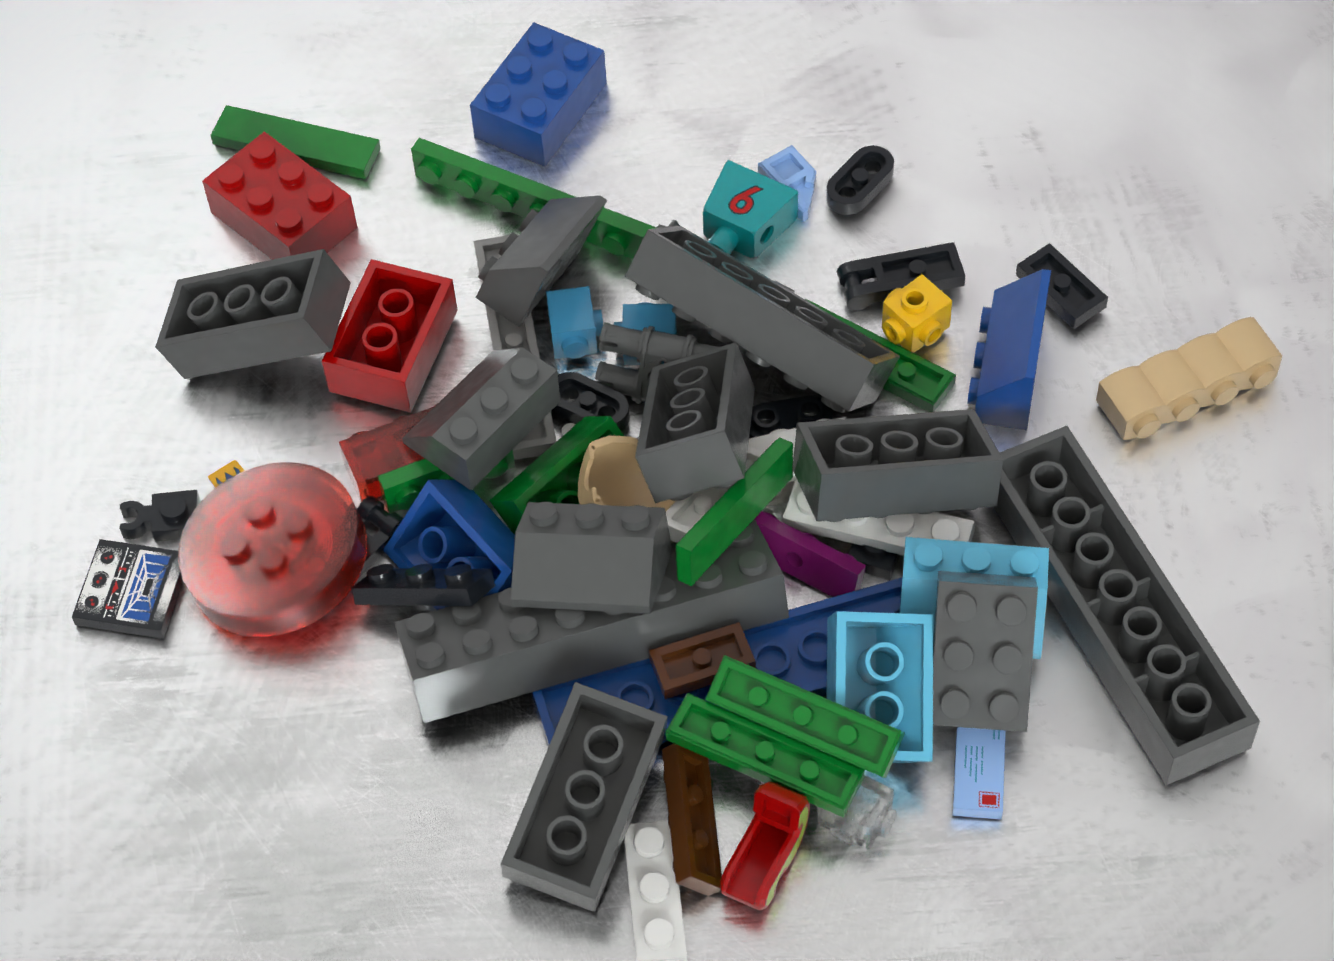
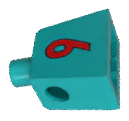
M727 160L703 209V234L709 239V243L729 255L734 250L749 258H756L798 218V190Z

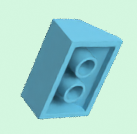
M906 537L900 613L933 614L934 639L938 571L1035 577L1038 593L1033 659H1041L1048 590L1049 548Z
M836 611L827 618L826 699L905 732L893 763L933 762V614Z

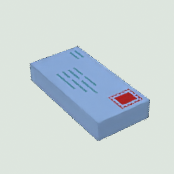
M956 727L952 816L1002 819L1006 730Z

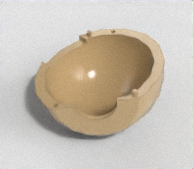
M609 435L594 440L588 445L578 480L579 504L641 505L644 507L665 508V511H667L676 501L669 499L655 503L635 458L638 439L630 436Z

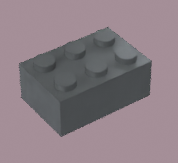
M938 571L933 639V725L1027 732L1038 593L1035 577Z

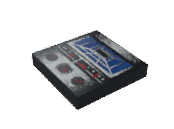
M99 539L72 614L74 624L164 639L190 562L188 553Z

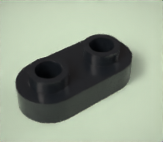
M875 145L865 146L857 150L828 180L826 186L828 206L834 212L842 215H852L862 211L892 180L894 173V158L887 149Z
M565 372L558 375L560 402L552 409L556 415L575 424L585 416H611L621 431L627 427L630 420L629 405L623 394L576 372ZM568 399H576L575 401H572V402L566 401V400H568Z
M802 396L757 404L752 409L749 439L767 435L777 429L796 428L799 422H812L826 418L832 419V409L823 404L820 400L821 398L817 396ZM806 413H813V414H816V415H814V416H806V415H804V414H806ZM772 420L773 422L764 424L760 421Z

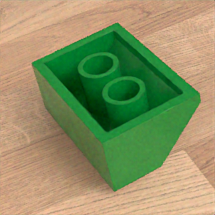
M585 416L489 500L514 535L528 502L579 504L578 480L588 445L594 440L609 435L624 436L611 416Z

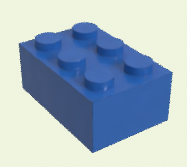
M533 22L471 102L470 111L474 138L546 167L607 84L604 50Z

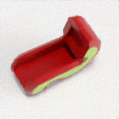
M771 781L761 784L755 792L753 806L755 815L724 869L719 886L723 895L759 911L766 909L773 900L779 879L788 869L798 851L810 814V804L806 796Z

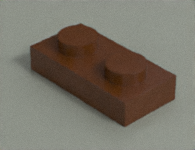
M740 622L649 650V660L665 699L712 685L724 655L756 668V661Z

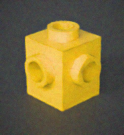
M921 274L905 287L894 289L885 298L882 312V330L892 343L900 344L903 348L915 353L924 345L930 346L941 337L943 331L950 327L952 300Z

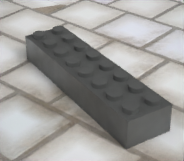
M1064 426L1000 452L1004 460L997 506L993 507L1017 546L1049 548L1047 594L1165 785L1167 786L1251 749L1260 720L1069 427Z
M753 520L692 586L677 580V543H671L672 555L651 614L512 607L511 588H507L501 592L482 597L472 606H449L427 613L415 614L410 618L394 623L423 723H427L649 658V650L740 622L742 630L745 631L789 618L784 575L756 520Z

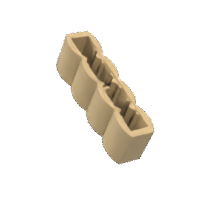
M1254 317L1243 318L1223 327L1216 333L1199 336L1178 349L1159 353L1147 359L1139 366L1127 367L1107 376L1099 382L1096 401L1123 440L1137 437L1144 439L1153 435L1162 423L1187 421L1198 413L1200 407L1214 404L1224 405L1234 399L1239 390H1247L1254 387L1260 389L1269 385L1277 377L1282 354Z

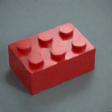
M266 132L260 134L202 180L211 213L272 260L321 249L328 253L358 228L351 196Z
M371 259L338 326L332 351L326 352L322 359L329 392L411 413L458 311L453 279Z

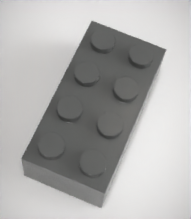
M324 249L178 279L155 348L184 379L330 352L333 348L351 282Z
M737 342L652 367L635 458L655 503L669 499L680 501L690 497L694 492L712 487L726 488L735 484L738 480L744 479L755 387Z
M974 409L799 422L796 426L793 472L816 521L839 522L844 519L885 518L889 515L930 514L935 511L958 509L970 511L982 507L997 506L1004 459Z
M575 682L501 861L502 877L595 912L665 736L668 716Z

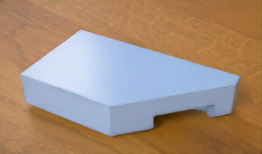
M791 145L758 163V173L798 190V218L804 222L809 217L816 184V170Z

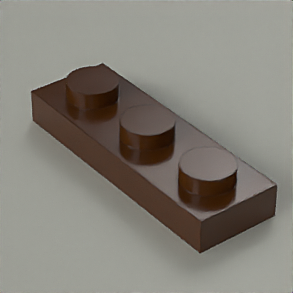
M672 744L662 749L664 765L663 779L666 785L669 813L668 825L671 832L673 851L672 866L676 884L710 896L721 891L719 886L722 872L709 760L684 747Z

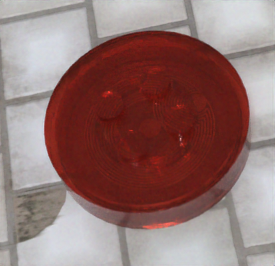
M281 462L261 465L229 478L217 486L199 503L182 532L178 549L179 570L186 587L199 608L219 627L239 635L253 637L286 634L321 619L348 595L364 567L367 554L366 528L349 492L333 475L320 468L302 463Z

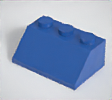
M1039 270L994 290L992 308L983 306L979 333H986L987 338L986 343L977 342L973 368L981 369L980 378L971 377L967 404L976 405L975 411L983 424L1027 430L1051 270Z
M428 480L383 551L399 568H411L420 564H430L434 569H448L459 564H469L472 569H492L496 586L484 596L501 592L512 586L515 535L473 490H469L456 480ZM433 606V607H434L436 610H438V609H442V608L449 607V606Z

